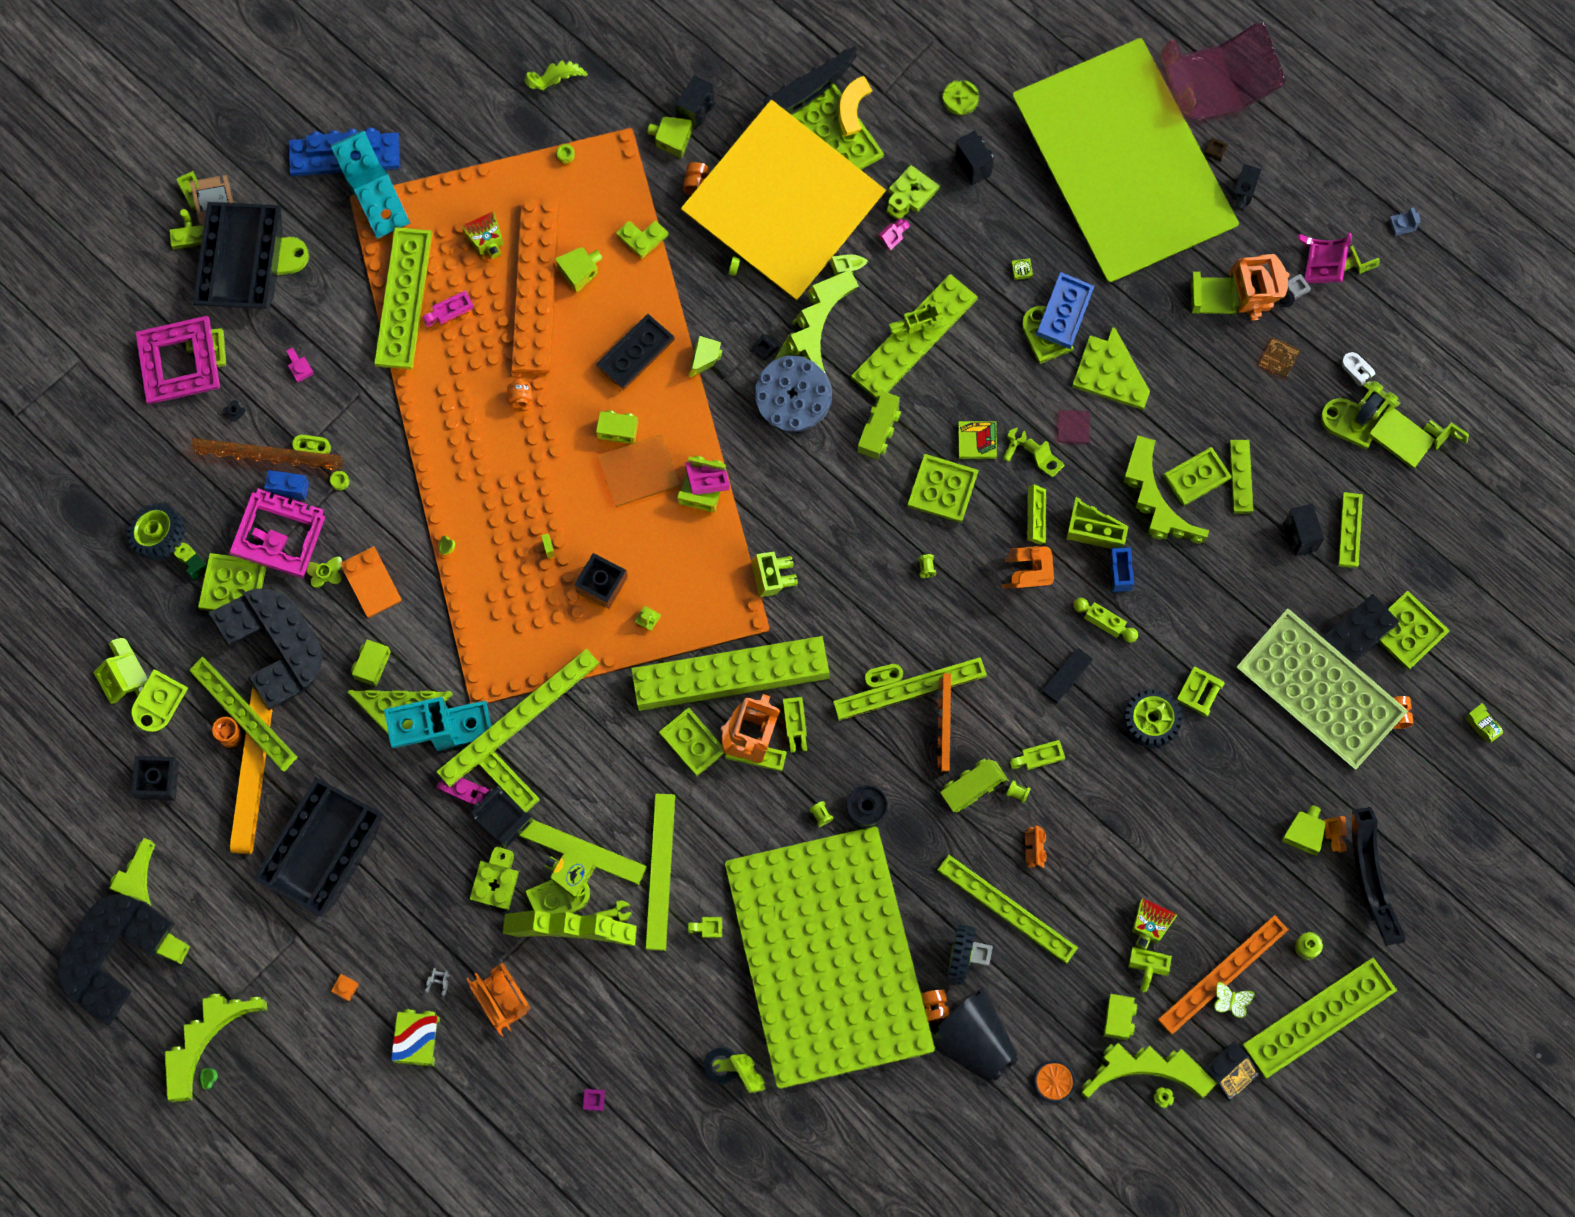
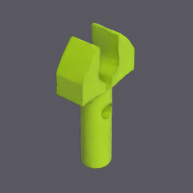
M1018 428L1009 431L1007 439L1011 443L1003 457L1004 461L1009 462L1018 445L1024 446L1027 440L1025 431H1023L1021 438L1015 440V435Z
M621 900L616 902L617 905L614 909L594 914L610 918L617 917L620 919V922H624L630 918L632 912L625 914L619 912L622 908L631 907L629 903Z

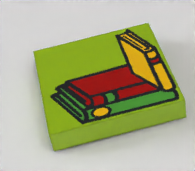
M959 421V459H997L996 421Z

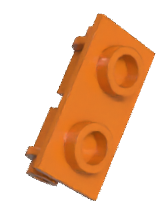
M1035 825V828L1028 827L1027 831H1025V846H1032L1033 848L1026 849V863L1028 867H1036L1037 864L1044 868V862H1046L1047 858L1044 850L1046 834L1037 825Z

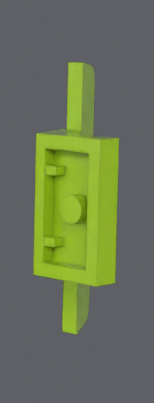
M124 638L115 639L109 643L115 657L106 659L93 672L110 704L117 703L127 692L135 691L138 696L148 680L131 647Z

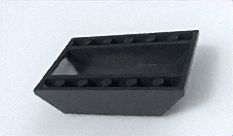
M207 202L193 305L268 308L274 298L283 232L280 205Z
M316 777L255 875L254 880L316 915L323 917L336 904L377 836L383 814Z

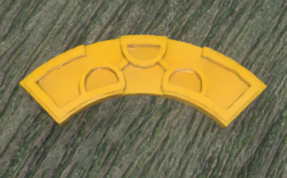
M864 76L850 83L839 100L838 119L845 136L858 133L862 129L857 118V106L863 97L870 95L872 92Z

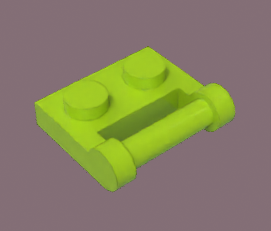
M1194 666L1177 698V702L1197 711L1204 717H1208L1209 709L1219 689H1222L1225 683ZM1209 682L1213 686L1203 705H1200L1197 702Z

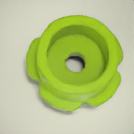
M1168 1088L1157 1089L1154 1095L1155 1103L1162 1108L1171 1105L1174 1101L1173 1092Z

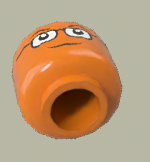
M516 379L507 386L509 404L515 408L526 407L532 400L530 384L522 379Z

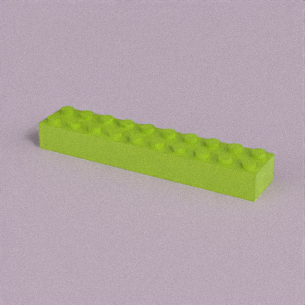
M823 636L635 667L632 668L638 710L642 711L829 679V668Z

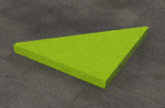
M348 691V694L388 736L384 709L443 697L444 702H446L453 696L451 691ZM411 720L404 721L402 728L410 729L413 722Z

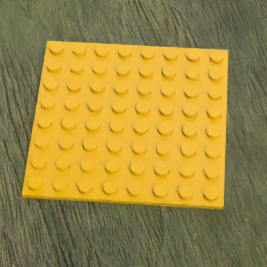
M770 100L687 200L681 210L797 301L885 193L886 189L773 100Z

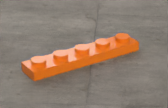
M943 673L942 678H939V690H942V698H938V709H942V717H938V729H942L941 736H938V748H941V756H937V768H941L943 773H949L951 674Z

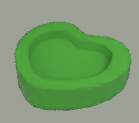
M205 1068L201 1071L200 1081L204 1089H210L213 1082L217 1080L218 1076L215 1069Z

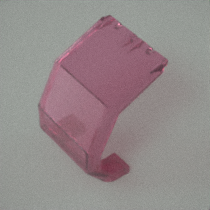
M1265 23L1252 25L1220 46L1186 55L1181 54L1177 40H1170L1161 51L1163 65L1179 109L1188 119H1209L1243 110L1284 86L1286 77L1283 69L1279 70L1281 64L1277 54L1273 53L1275 48L1271 38L1268 37L1269 32Z

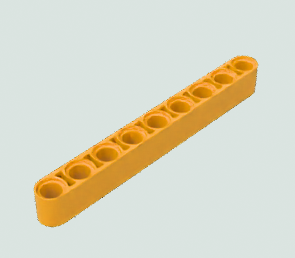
M252 687L250 707L270 727L273 708L267 710ZM247 732L230 842V852L238 854H252L266 761V753Z

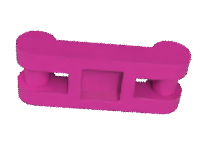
M464 778L458 780L452 788H449L443 780L436 785L438 790L473 806L477 802L481 803L489 791L487 788ZM473 791L477 792L475 798L471 797Z

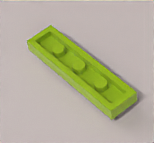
M1230 440L1233 514H1252L1253 495L1249 440Z
M1344 492L1342 495L1339 567L1358 568L1363 494Z
M492 752L479 763L483 770L524 812H528L540 801L532 790L495 752Z

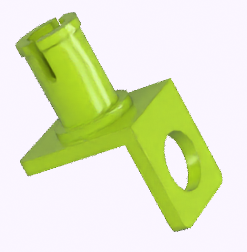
M1350 246L1351 255L1346 258L1344 271L1355 267L1359 274L1379 267L1380 260L1376 258L1361 264L1354 247Z
M1429 420L1424 427L1425 431L1437 438L1434 446L1436 450L1449 435H1452L1464 444L1468 442L1469 434L1453 423H1450L1447 428L1443 429L1432 420Z
M1028 439L1025 442L1024 449L1034 455L1036 466L1050 477H1054L1064 467V463L1051 454L1047 441L1041 446L1033 441V439ZM1050 462L1057 464V467L1053 470L1046 468Z

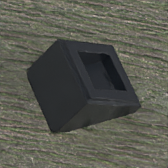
M762 334L752 349L763 360H766L780 345L768 334Z

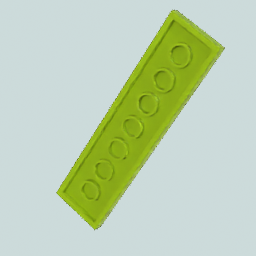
M395 227L375 357L376 367L413 370L432 240L431 230Z
M949 274L915 310L917 311L921 306H924V303L930 301L939 303L943 315L940 328L931 331L918 330L912 334H909L908 330L891 334L854 372L851 379L876 400L878 390L888 393L977 301L978 296ZM930 311L920 314L919 322L932 318Z
M1373 957L1242 1046L1263 1077L1267 1079L1397 990Z

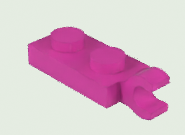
M463 291L432 306L433 312L423 316L424 322L427 327L434 325L438 320L440 324H443L474 309V305L466 291Z

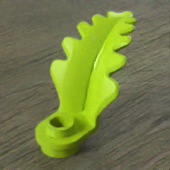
M561 60L557 66L554 63L550 64L541 77L534 72H527L524 81L532 89L537 87L545 90L548 86L558 84L560 79L576 75L586 77L587 72L582 67L579 68L578 64L572 65V62L568 61L567 65H565L564 61Z

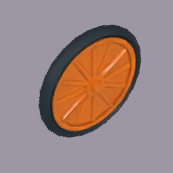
M1051 1060L1037 1068L1033 1084L1036 1093L1043 1100L1050 1103H1060L1067 1100L1073 1094L1076 1087V1078L1073 1070L1067 1064Z

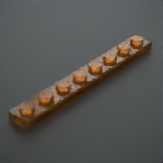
M196 438L192 439L191 444L195 452L201 455L211 453L219 457H226L228 455L236 459L252 458V460L259 462L270 460L276 464L287 462L294 466L304 464L311 468L321 466L329 470L343 469L344 460L341 455Z

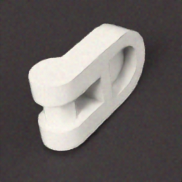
M1351 352L1344 356L1342 367L1354 379L1357 385L1362 386L1366 383L1367 378L1375 375V371L1357 353ZM1361 368L1363 373L1360 374L1357 370Z

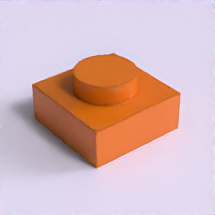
M340 974L331 992L350 1002L359 983Z

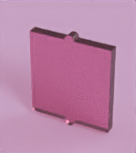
M1073 409V411L1059 410L1058 442L1072 443L1073 445L1075 443H1089L1090 411H1076V409Z

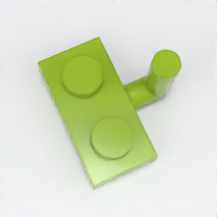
M183 209L180 211V214L184 220L185 228L170 230L172 249L200 246L202 243L204 225L192 226V220L187 210Z
M1132 947L1129 967L1144 970L1140 986L1142 992H1147L1152 973L1168 976L1172 956Z

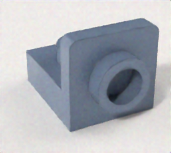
M1414 207L1410 208L1407 213L1390 217L1389 221L1394 235L1416 231L1420 223V216L1415 212Z

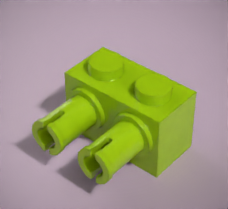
M775 552L756 554L751 560L759 597L777 595L783 587L797 586L798 580H794V578H797L796 574L780 576L779 569L793 568V561H790L792 560L791 556L776 558Z

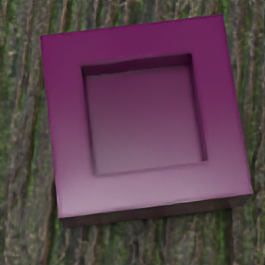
M585 1089L583 1110L604 1112L605 1090Z

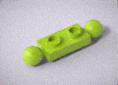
M1077 598L1074 601L1073 607L1075 611L1079 613L1086 612L1084 619L1116 638L1122 634L1124 640L1128 643H1133L1137 640V630L1131 627L1125 628L1127 621L1095 602L1092 606H1089L1085 598Z

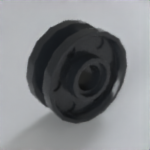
M863 785L857 787L848 797L846 808L848 818L859 828L877 827L886 817L888 808L887 798L875 786ZM868 803L872 806V809L866 811L862 808V805Z

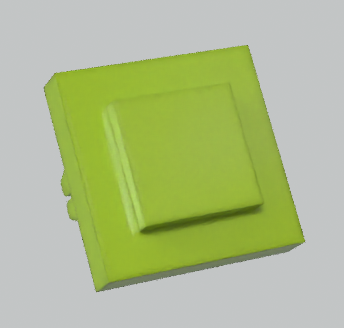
M644 605L635 623L652 631L661 614Z

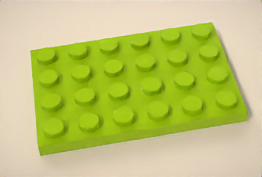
M833 84L820 97L792 114V116L862 170L883 158L884 153L859 118L858 121L862 128L860 132L848 136L844 135L838 119V104L842 94L836 85Z

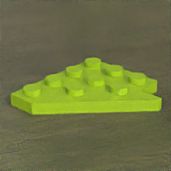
M1112 327L1108 341L1093 336L1089 337L1072 387L1144 410L1150 390L1116 329Z

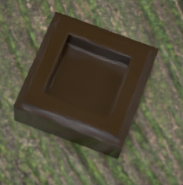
M1211 137L1204 155L1222 161L1228 143Z

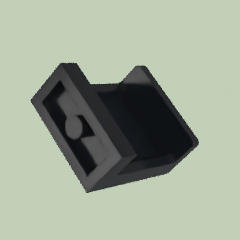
M497 786L495 789L491 788L486 793V798L481 803L477 802L472 807L470 814L499 844L507 849L533 822V819Z

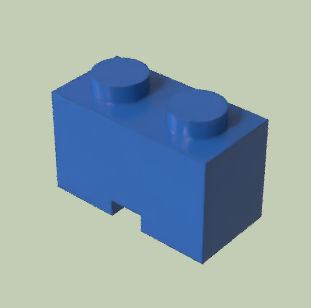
M268 470L264 488L266 491L271 492L270 496L278 494L290 497L291 499L306 501L309 481L305 475Z
M1112 548L1110 553L1113 592L1132 591L1134 574L1131 548Z

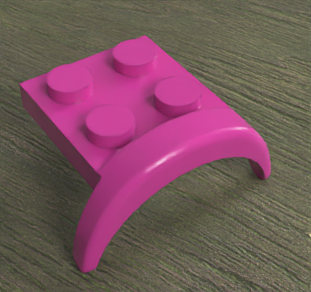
M1348 232L1345 238L1339 240H1317L1302 234L1298 235V240L1310 247L1305 281L1307 283H1335L1343 281L1347 251L1352 239L1350 232Z

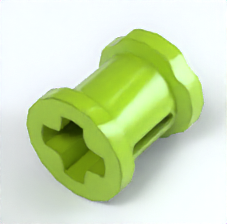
M932 554L917 557V562L920 563L921 572L919 574L921 578H930L937 574L936 570H934V556Z
M1013 780L1006 796L1017 798L1024 804L1031 788H1025L1016 784V781Z
M824 801L815 804L809 809L810 813H813L818 821V827H822L834 819L825 808Z

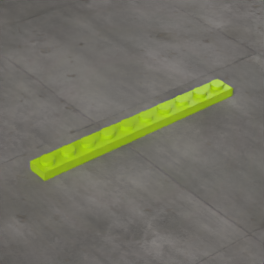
M585 649L436 771L437 774L450 788L599 665V662L588 649Z

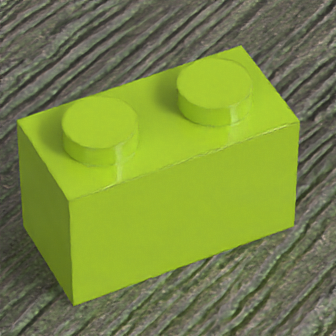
M610 410L600 411L596 430L597 439L635 444L638 418L630 413L622 415Z
M367 639L365 644L361 645L359 659L357 662H354L351 669L355 680L377 687L391 653L389 647Z
M1110 994L1103 1037L1128 1040L1130 1035L1133 1036L1135 1024L1131 1022L1132 1015L1136 1016L1137 1004H1134L1135 998Z

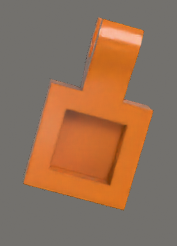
M1338 816L1325 819L1326 839L1332 840V851L1345 852L1347 847L1342 838L1347 836L1345 817Z

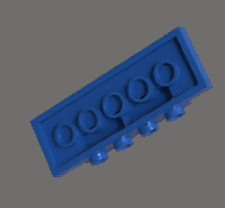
M366 128L365 133L384 170L400 169L398 132L380 134L379 130ZM349 129L347 133H340L339 131L332 130L329 131V134L312 132L311 135L306 136V139L289 140L291 176L343 173L330 145L354 135L358 131ZM357 150L352 151L350 154V158L354 160L360 156V152Z

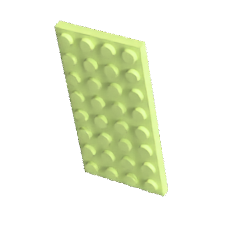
M1286 609L1237 666L1240 671L1355 770L1408 712L1405 707L1290 609Z

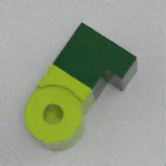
M181 543L179 547H175V556L181 563L189 567L186 571L194 581L206 572V563L188 544Z

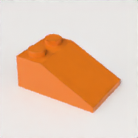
M374 546L340 563L367 618L402 602Z

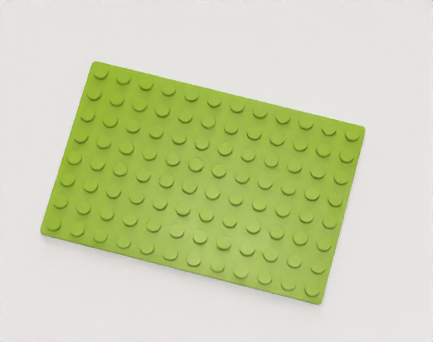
M1136 39L1013 93V98L1107 282H1114L1238 226L1239 222L1143 39Z
M877 827L856 830L725 862L778 1088L782 1089L934 1052L935 1048ZM769 902H779V921H774L775 906H767ZM759 904L763 906V922H759Z

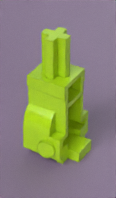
M930 301L924 303V306H921L917 311L905 313L903 320L889 324L892 334L908 330V333L912 334L918 330L931 331L940 328L943 319L942 310L937 302ZM930 311L932 318L919 322L920 314Z

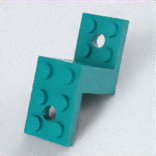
M364 130L330 145L353 195L361 204L377 239L395 231V227L401 228L410 223L387 172L379 164ZM357 150L360 152L359 158L351 159V152ZM384 209L390 210L388 218L381 217V212Z
M443 697L384 709L392 749L429 740L432 741L437 752L471 744L492 726L486 700L448 709ZM474 719L477 723L474 728H467L466 722ZM411 720L413 722L410 729H403L402 724L404 721Z

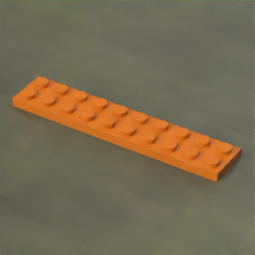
M522 199L512 372L550 373L559 212L558 199Z

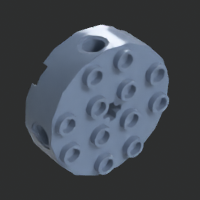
M784 356L772 361L761 372L756 384L755 400L761 415L771 425L785 431L802 432L815 426L827 415L832 403V386L827 374L817 363L801 356ZM795 389V392H797L798 394L797 396H794L792 399L790 392H793Z

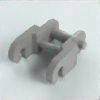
M434 968L430 972L432 976L428 977L425 992L428 993L431 983L435 982L443 985L442 996H445L449 983L447 981V977H449L448 970L443 973L436 971V968ZM435 975L444 977L443 981L435 980Z

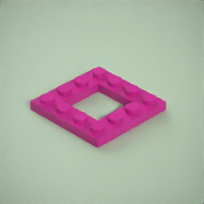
M208 316L136 332L146 403L153 404L220 389L211 325ZM192 340L197 373L164 380L159 347Z

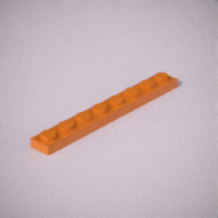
M1274 915L1158 1019L1159 1023L1170 1035L1175 1033L1216 996V984L1218 982L1227 986L1288 931L1285 925Z

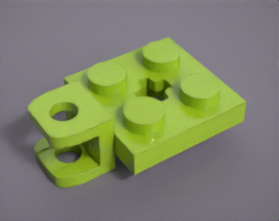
M911 165L889 188L888 193L892 196L889 199L887 213L897 220L904 217L910 208L917 213L939 190L940 185ZM912 186L917 187L918 191H917V190L911 191V187H912Z
M496 847L492 852L489 863L480 861L470 900L509 910L519 871L511 869L514 860V853L512 851ZM505 854V858L501 860L500 856ZM497 880V884L500 887L492 891V887L489 886L490 882Z

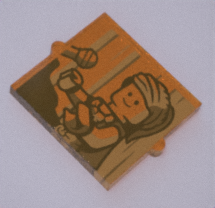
M1272 337L1258 366L1271 371V374L1275 373L1287 379L1300 350L1288 345V342L1284 343Z

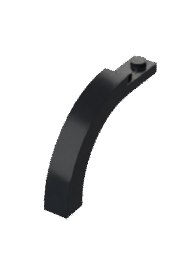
M1372 807L1352 810V842L1357 875L1371 921H1375L1385 946L1405 943V935L1389 901L1381 873L1377 846L1378 820Z

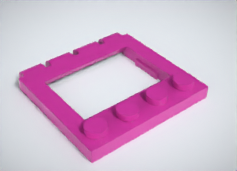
M258 488L256 493L252 492L230 550V555L303 579L325 520V516H323L324 509L311 506L308 511L306 510L308 504L292 500L290 505L288 504L289 498L274 494L273 499H271V492ZM257 508L311 525V529L308 531L300 558L246 541L248 532H250Z

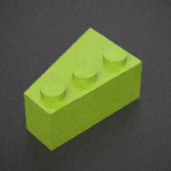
M878 390L876 404L874 407L872 406L871 416L865 425L858 444V453L879 460L881 454H885L888 444H885L887 438L891 439L895 429L892 427L894 421L898 422L901 411H899L900 397Z
M1076 497L1066 539L1109 549L1124 548L1128 526L1109 515L1106 516L1099 512L1097 508L1083 503L1081 499Z
M982 759L976 764L975 769L963 772L959 780L947 783L941 794L952 811L958 813L976 802L986 792H992L993 788L999 783L1003 782L1005 784L1009 780L996 761Z

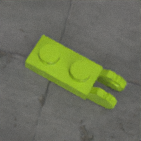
M802 697L783 699L790 751L793 753L796 750L794 737H801V748L803 751H807V731Z

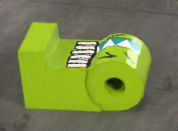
M1481 703L1465 719L1486 742L1492 743L1503 734V730L1486 711L1487 708L1484 704Z

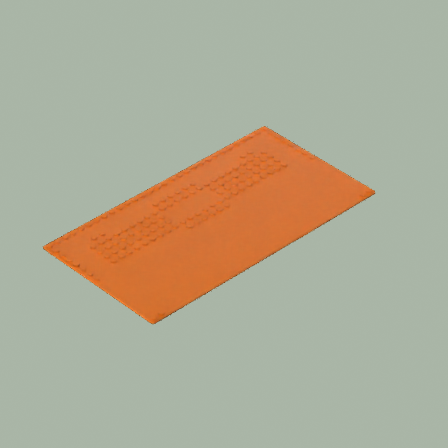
M631 128L566 143L571 145L575 152L574 160L567 164L561 163L557 159L556 151L561 146L558 145L393 185L410 221L409 224L401 228L432 231L413 370L390 369L470 704L485 700L488 704L534 692L585 649H588L596 658L599 665L583 679L769 631L768 620L762 598L758 594L751 558L731 485L729 490L720 492L715 513L678 504L677 497L679 491H682L686 476L685 463L688 462L689 456H701L705 460H718L723 464L724 460L700 373L693 377L688 376L694 351L664 241L641 259L616 234L628 221H631L641 232L648 228L655 220L658 222L634 132ZM352 195L350 202L379 323L381 324L394 231L377 239L361 204ZM522 199L559 200L556 258L580 247H583L588 255L598 250L603 258L595 263L598 274L577 293L556 265L550 373L512 372ZM384 209L381 212L382 218L390 216V210ZM492 211L495 214L504 243L498 247L501 255L495 259H492L489 253L480 255L465 237L462 229L463 225ZM466 291L474 305V309L443 324H440L438 320L434 325L426 326L423 316L433 312L432 306ZM649 314L675 336V340L623 391L598 369L596 364L643 317ZM516 379H522L531 386L532 400L524 408L513 407L507 399V386ZM610 410L622 415L630 413L637 417L638 429L635 444L597 439L596 430L600 411ZM544 534L550 536L555 554L554 557L549 559L547 558L541 536ZM442 536H448L451 540L455 541V548L448 555L439 553V541ZM592 553L627 570L628 578L609 609L575 591L574 584ZM644 605L661 614L652 631L635 623Z

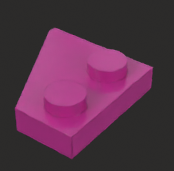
M689 462L685 463L692 494L698 495L730 489L725 470L712 469L707 466L698 468L691 466Z

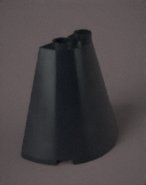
M984 988L979 989L976 995H971L938 1026L935 1033H931L935 1050L988 1082L992 1079L994 1081L998 1080L1004 1074L1002 1071L1007 1065L1012 1067L1019 1060L1017 1058L1018 1053Z

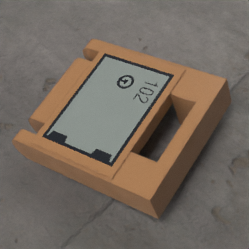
M223 175L224 183H221L220 176L197 180L199 188H196L195 181H190L200 225L205 223L207 202L234 203L227 175Z

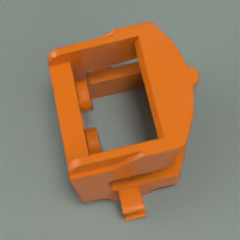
M1275 254L1238 259L1230 268L1229 275L1232 277L1234 274L1241 303L1238 311L1250 314L1251 321L1259 320L1258 317H1262V311H1269L1274 306V302L1286 296L1290 274L1286 272L1283 264ZM1269 264L1272 278L1262 265ZM1251 275H1257L1261 294H1255Z
M1036 546L1009 549L1008 557L1004 559L1005 562L1032 560L1033 569L1014 572L1011 576V583L1001 584L1002 588L1045 586L1053 583V558L1049 547Z
M763 694L761 700L745 698L738 705L726 725L720 729L724 753L762 763L780 712L778 708L768 703L770 696ZM746 706L749 707V708H752V709H755V710L764 712V713H766V714H763V713H760V712H757V711H754V710H751V709H746ZM743 719L761 725L760 732L763 733L762 738L754 739L740 734L739 730Z
M502 962L490 971L491 976L482 981L478 974L475 973L477 979L471 982L467 978V981L490 1021L503 1037L502 1029L508 1028L511 1032L509 1025L526 1015L531 1007ZM505 975L507 976V978L509 979V981H510V983L512 984L513 988L515 989L516 993L518 994V996L520 997L521 1001L523 1002L522 1004L520 1003V1001H519V999L517 998L516 994L514 993V991L512 990V988H511V986L509 985L508 981L506 980ZM486 987H488L489 991L491 992V994H492V996L494 997L495 1001H496L497 1004L499 1005V1007H500V1009L502 1010L503 1014L505 1015L506 1019H505L504 1016L502 1015L501 1011L499 1010L498 1006H497L496 1003L494 1002L493 998L491 997V995H490V993L488 992V990H487Z

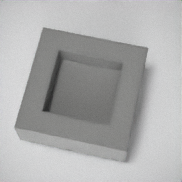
M1301 274L1288 281L1287 289L1294 293L1295 299L1311 290Z
M973 942L970 963L989 967L993 946Z

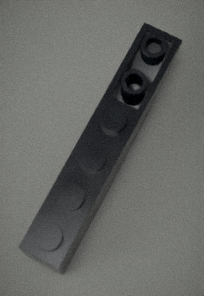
M853 46L850 49L843 50L835 58H829L823 65L816 66L806 75L799 76L794 82L785 84L779 91L768 94L763 99L764 108L770 100H773L790 115L803 109L820 97L845 73L857 57V48Z

